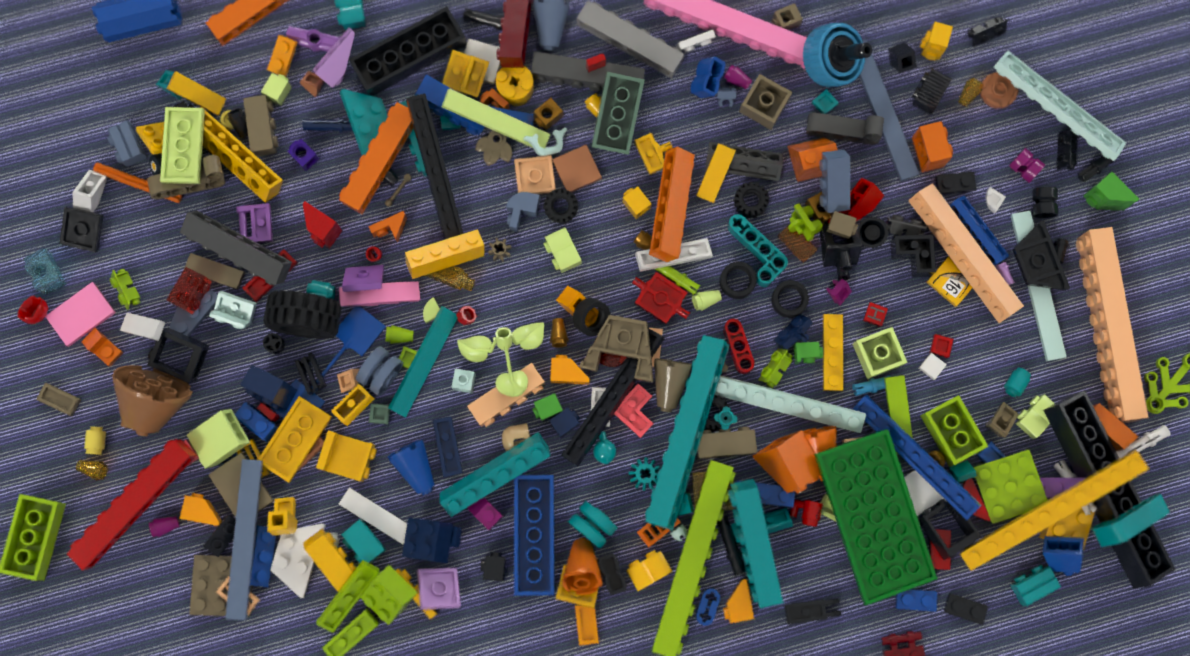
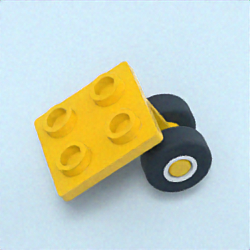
M164 122L136 127V132L153 154L149 158L152 174H161Z

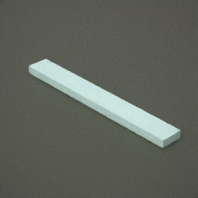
M1031 211L1010 215L1017 244L1034 228ZM1028 286L1046 362L1066 358L1050 289Z

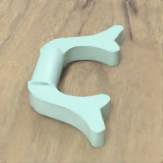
M563 128L560 131L554 130L552 132L556 138V145L552 147L541 148L538 144L537 134L532 137L525 136L523 140L529 142L539 156L551 155L562 150L563 135L567 129Z

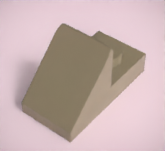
M1003 402L985 426L997 436L1005 438L1019 413Z

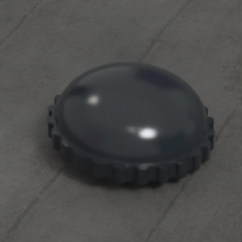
M871 216L860 221L857 229L864 247L878 248L887 241L889 231L884 220Z

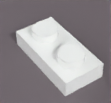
M714 30L678 42L676 47L684 51V53L695 50L694 46L701 44L704 47L712 43L711 40L716 37Z

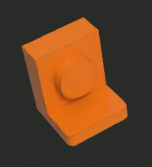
M493 88L489 92L485 91L480 97V102L485 105L492 102L491 105L493 107L510 109L509 103Z

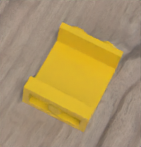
M328 430L316 468L364 482L370 475L371 468H369L371 460H374L377 449H374L375 445L372 443L363 442Z

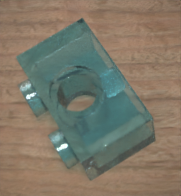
M42 248L23 258L26 264L24 268L34 280L32 285L37 292L47 295L67 285L49 250ZM46 268L45 275L41 276V271Z

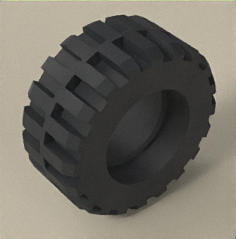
M289 290L273 291L267 296L263 323L266 328L287 335L329 339L334 338L338 334L342 308L337 301L321 295Z

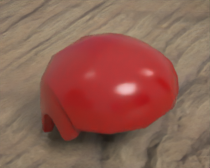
M30 296L20 306L17 317L27 324L39 323L47 315L49 309L47 302L41 297Z

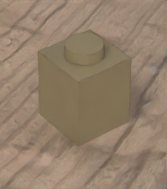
M834 211L826 232L849 239L851 235L856 233L858 224H855L857 218Z

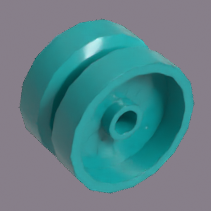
M585 500L579 507V510L586 519L584 520L578 514H573L568 523L596 547L601 549L607 541L599 531L602 530L607 535L612 536L618 527L609 520L610 518L605 513Z

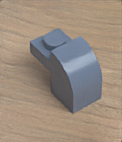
M521 192L509 199L506 210L507 212H512V214L509 213L507 219L510 231L518 232L521 215L537 217L540 203L539 194Z

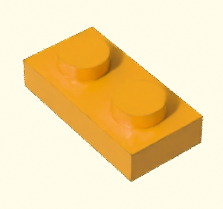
M278 35L267 70L286 77L298 42L286 36Z

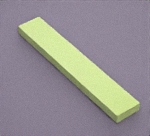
M450 88L447 90L441 106L533 148L532 145L524 141L523 138L525 136L532 137L537 134L539 146L546 148L550 136L549 133Z

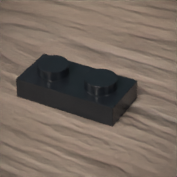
M974 171L935 176L936 187L941 195L977 190Z
M949 593L944 613L983 625L988 606Z

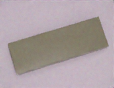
M190 253L184 271L236 290L239 289L245 274L244 271Z

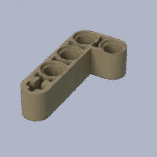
M209 155L202 159L200 184L161 183V174L148 177L147 182L151 198L163 199L178 196V194L182 195L223 186L225 179L219 156Z

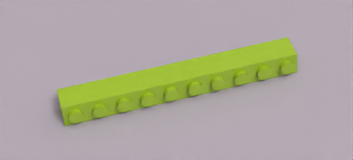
M712 460L709 461L653 643L652 652L664 656L681 654L683 643H680L682 635L686 636L689 624H686L688 616L692 617L695 608L692 602L694 597H698L701 586L698 585L700 578H704L707 567L704 566L705 559H709L711 556L712 548L709 546L711 540H715L718 529L715 527L717 520L721 521L724 510L721 507L723 502H727L729 497L727 488L729 483H733L736 472H733L734 467Z

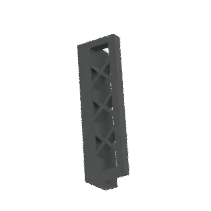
M709 142L705 170H707L715 152L712 149L715 150L718 143ZM722 144L735 149V153H738L734 154L727 173L773 181L780 180L783 166L782 153Z

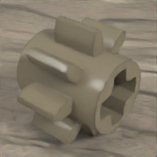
M496 238L494 244L489 243L492 250H489L488 254H494V261L501 259L504 262L506 256L510 257V253L507 250L512 248L511 245L506 246V239L499 241ZM503 247L504 252L500 251L497 253L496 248L500 249Z

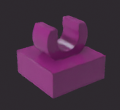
M841 279L839 282L833 280L832 282L835 287L833 289L827 287L826 290L833 301L841 305L852 290L845 280Z

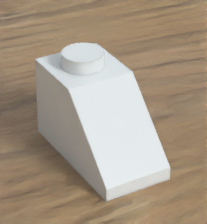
M89 170L73 191V208L94 212L100 203L107 176Z

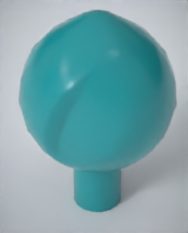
M602 432L599 435V442L593 448V455L598 462L606 465L614 460L617 452L615 445L607 440L606 432Z

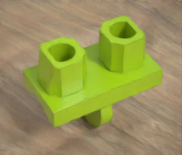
M800 204L794 205L795 210L789 219L791 224L788 226L790 232L797 231L799 235L803 233L809 242L813 240L815 234L822 230L823 225L818 219L810 221L809 218L813 217L814 214L810 205L803 207Z

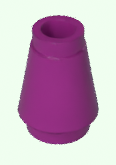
M731 65L724 75V78L727 79L726 82L746 90L752 82L738 66Z
M177 516L157 518L148 522L152 537L158 536V538L180 527Z

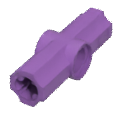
M289 26L286 37L297 41L298 46L310 48L314 52H328L340 38L323 34L316 29L309 31ZM319 38L317 43H311L312 39Z

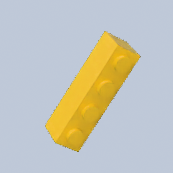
M477 229L405 252L406 265L412 279L483 257L484 243Z

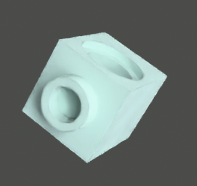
M455 369L451 388L454 391L473 394L476 378L475 372Z

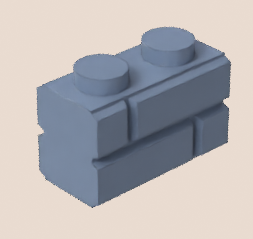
M124 121L119 125L108 128L110 136H107V139L112 147L115 146L117 152L114 155L119 163L122 162L126 167L136 164V162L147 159L135 128L129 121Z

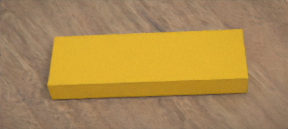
M177 71L173 73L166 88L215 115L220 114L226 98Z
M720 143L717 144L696 196L714 203L736 152L735 149Z

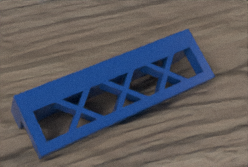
M965 196L959 197L949 205L951 208L955 206L959 212L958 218L962 223L970 226L972 237L982 242L981 249L984 253L990 254L995 261L992 264L994 266L1009 257L1008 253Z

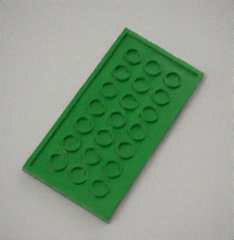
M884 429L814 454L863 604L867 606L936 580L937 576L889 429Z

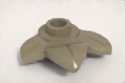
M492 130L488 136L481 137L477 141L475 150L484 152L483 157L487 166L493 165L499 158L510 162L512 148L506 142L505 135ZM495 135L500 137V141L497 143L493 140Z

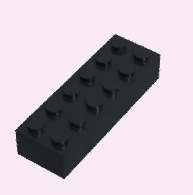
M446 6L348 60L367 94L374 96L450 55L452 50L457 51L467 45L465 35Z

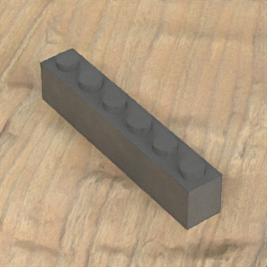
M534 52L531 74L536 82L544 83L548 81L558 86L567 84L573 88L587 87L592 91L603 89L606 72L644 79L645 68L606 63V66L588 72L586 59Z
M198 210L187 212L180 230V233L185 235L186 239L198 242L202 245V248L218 253L217 255L220 258L228 259L235 266L247 269L251 275L265 279V282L275 286L285 282L292 265L291 261Z

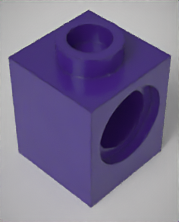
M302 139L294 141L287 151L305 172L319 160L317 154ZM306 151L305 156L298 157L299 152Z

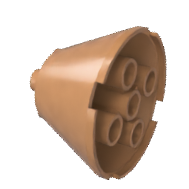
M139 365L121 366L114 370L112 376L121 417L120 425L124 428L135 430L136 434L140 436H148V433L159 432L191 398L193 392L190 391L191 386L187 382L153 368V371L143 370L142 366Z

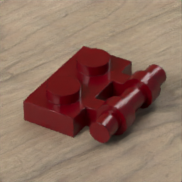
M906 631V634L896 635L893 633L887 637H881L882 645L890 644V650L883 651V655L925 656L924 646H915V640L922 639L921 632ZM907 642L908 647L898 649L897 643Z

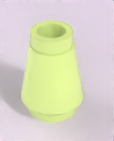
M719 290L698 292L692 296L694 308L701 311L722 300Z

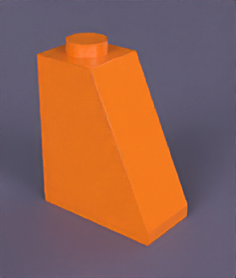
M1100 403L1093 405L1116 452L1126 449L1138 438L1132 430Z

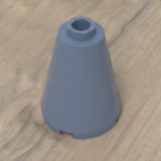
M533 0L539 45L543 48V51L553 52L555 48L559 47L570 2L564 4V0H543L542 3H538V0Z

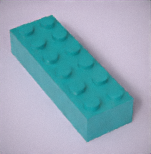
M754 479L730 484L731 490L728 491L732 507L735 506L736 508L732 512L736 525L740 526V528H737V534L741 545H744V547H741V552L745 565H749L745 566L749 583H753L749 585L754 603L758 602L760 608L782 604L783 598L758 487Z

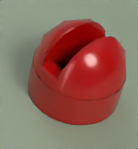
M369 247L366 250V258L369 261L377 262L382 258V252L378 247ZM373 250H374V251L376 252V254L378 255L377 258H376V256L374 255V253L372 252Z

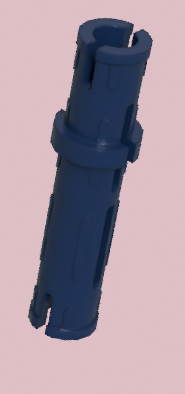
M339 118V120L303 119V131H339V133L353 131L350 121L343 120V118Z

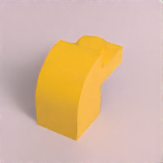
M294 497L274 499V511L268 512L267 531L271 535H285L296 532L298 520L295 518L296 499Z

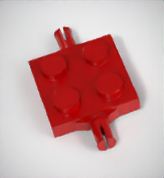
M655 272L653 277L646 283L637 277L632 282V284L641 289L635 304L665 325L676 313L685 319L689 316L690 312L681 307L682 301L688 292L658 272Z

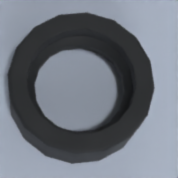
M737 261L730 263L720 275L722 291L733 299L746 298L756 286V273L745 262ZM738 269L747 273L749 285L746 289L734 291L728 286L727 276L731 271Z
M793 280L783 281L777 285L771 298L772 306L776 313L787 318L796 317L801 314L809 301L808 291L804 285ZM787 288L797 290L801 296L799 307L793 310L783 308L779 302L781 291Z
M595 298L584 299L577 305L573 313L574 326L585 335L597 336L606 319L611 315L609 307ZM594 307H598L596 321L591 326L586 327L585 318L588 312Z

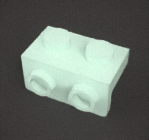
M220 291L218 292L215 308L210 312L209 316L215 318L217 322L229 323L234 328L245 329L252 324L257 303Z

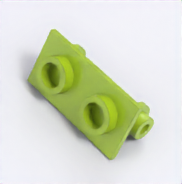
M120 269L117 271L118 274H116L115 270H112L110 283L119 293L118 299L120 304L125 305L127 310H129L130 304L138 305L141 298L135 286L127 288V286L133 284L128 271Z
M778 348L772 354L769 364L761 371V376L758 380L766 382V385L770 388L777 386L783 376L778 370L781 369L785 372L793 361V356L788 353V350Z

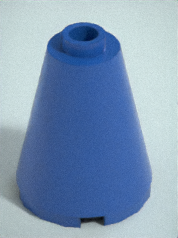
M423 439L414 441L400 448L398 453L393 452L387 456L391 464L417 494L426 495L433 491L432 487L435 484Z

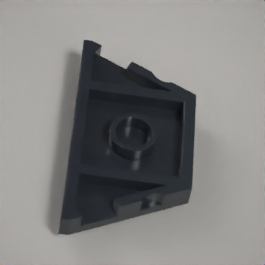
M1042 220L1013 248L1014 256L1026 285L1063 291L1069 290L1070 286L1045 222Z

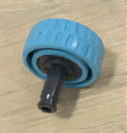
M846 23L825 24L815 28L808 35L803 48V62L808 75L814 82L825 87L843 86L852 83L860 75L864 67L865 58L870 57L872 54V47L869 43H863L859 33Z

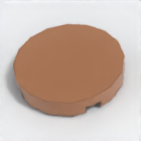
M997 72L989 74L980 86L981 98L989 107L995 109H1003L1010 106L1018 95V88L1013 86L1007 77H1003Z

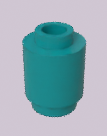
M316 280L308 283L306 293L325 296L333 300L336 292V286Z
M1018 367L1012 372L1005 383V392L1012 397L1021 396L1031 381V374L1025 369Z

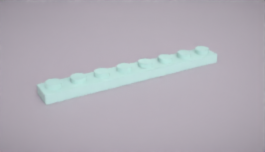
M722 375L715 392L717 396L861 433L866 413Z

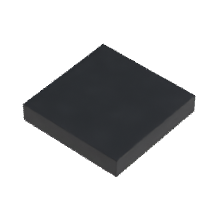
M68 206L64 207L59 244L95 253L98 252L103 215Z

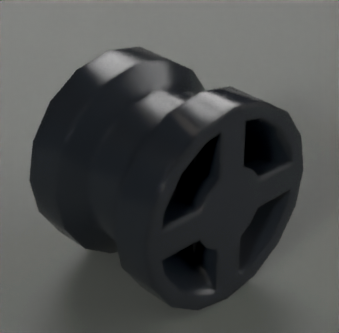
M270 333L263 339V346L271 354H279L285 348V341L278 334Z

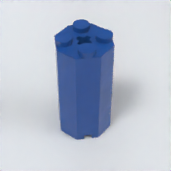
M107 0L92 6L93 14L97 17L98 21L96 23L97 32L99 35L102 34L104 40L108 41V43L182 25L179 3L175 0Z

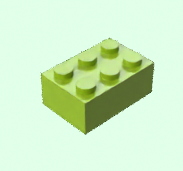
M959 395L920 415L940 452L944 454L949 467L989 447Z

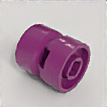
M1024 148L1011 162L1009 167L1016 173L1020 172L1021 177L1030 183L1045 167V164L1038 158L1034 159L1033 154Z

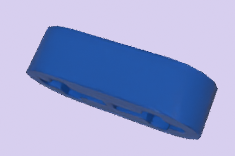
M706 589L701 596L696 612V620L701 625H710L714 620L720 601V595L715 589ZM714 592L716 600L711 601L710 606H707L708 599L705 598L706 594ZM709 608L708 615L710 620L702 622V618L699 617L700 613H704L705 609Z

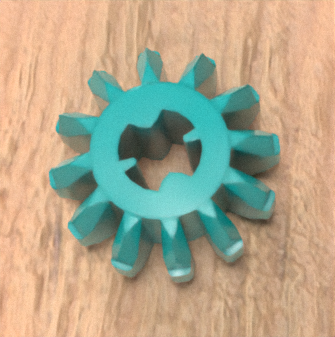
M647 457L644 458V464H642L640 459H637L639 466L631 464V467L636 471H629L628 473L629 475H635L634 478L630 479L631 483L636 480L638 481L635 488H638L640 483L643 484V491L646 490V484H648L651 490L654 488L651 482L657 484L658 481L654 477H657L658 473H655V471L660 469V466L652 467L655 460H652L650 465L647 464ZM641 470H649L648 475H650V478L645 477L643 479L640 477L642 475L640 474Z

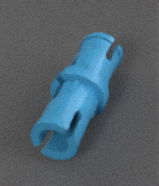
M885 377L878 379L870 378L866 382L853 384L852 389L853 391L856 390L854 395L858 396L869 392L873 394L877 393V390L885 389Z

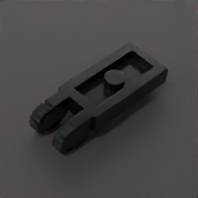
M839 598L785 604L787 625L841 616V611L835 610L826 613L825 605L840 603Z

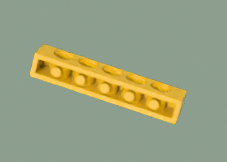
M205 110L203 147L212 155L219 156L220 162L265 203L278 195L283 180Z

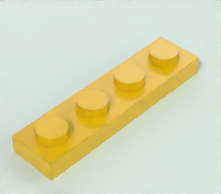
M823 314V391H843V314Z

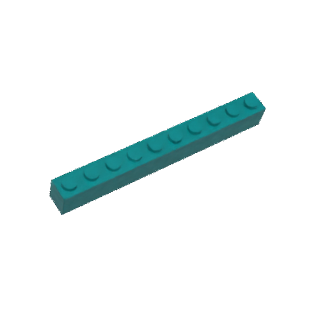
M703 335L702 340L698 343V353L696 359L692 362L691 376L686 381L687 389L685 395L680 400L681 408L679 414L675 416L674 430L669 435L668 450L663 455V466L657 474L658 482L656 488L651 493L652 501L650 507L645 512V522L671 531L674 529L730 345L725 340Z

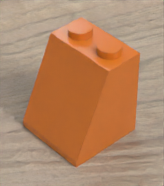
M823 137L788 146L797 182L822 176V171L819 167V161L822 160V152L838 150L835 142Z
M802 430L777 438L753 455L758 464L787 493L793 491L800 493L807 488L806 485L816 482L821 474L814 455L815 453Z

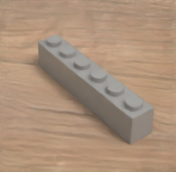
M588 0L577 17V26L671 79L683 62L684 54L679 48H672L663 39H656L647 30H640L631 21H624L615 12H608L603 9L597 2L592 3Z

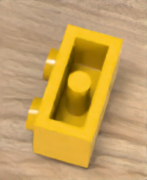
M934 22L930 30H927L925 37L922 38L920 48H922L921 55L925 56L928 60H939L948 47L953 26Z

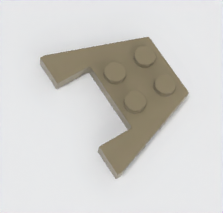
M609 315L599 331L594 344L587 351L588 354L585 359L581 361L579 368L597 372L602 353L639 359L634 378L653 383L648 323L646 321Z

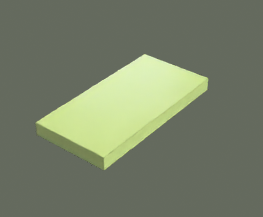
M165 107L161 183L200 184L204 108Z

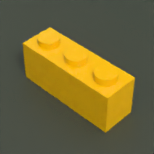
M322 528L303 542L304 550L339 592L357 567L353 562H348L346 559L347 554L342 547L337 548L334 544L336 540L330 532L326 533Z

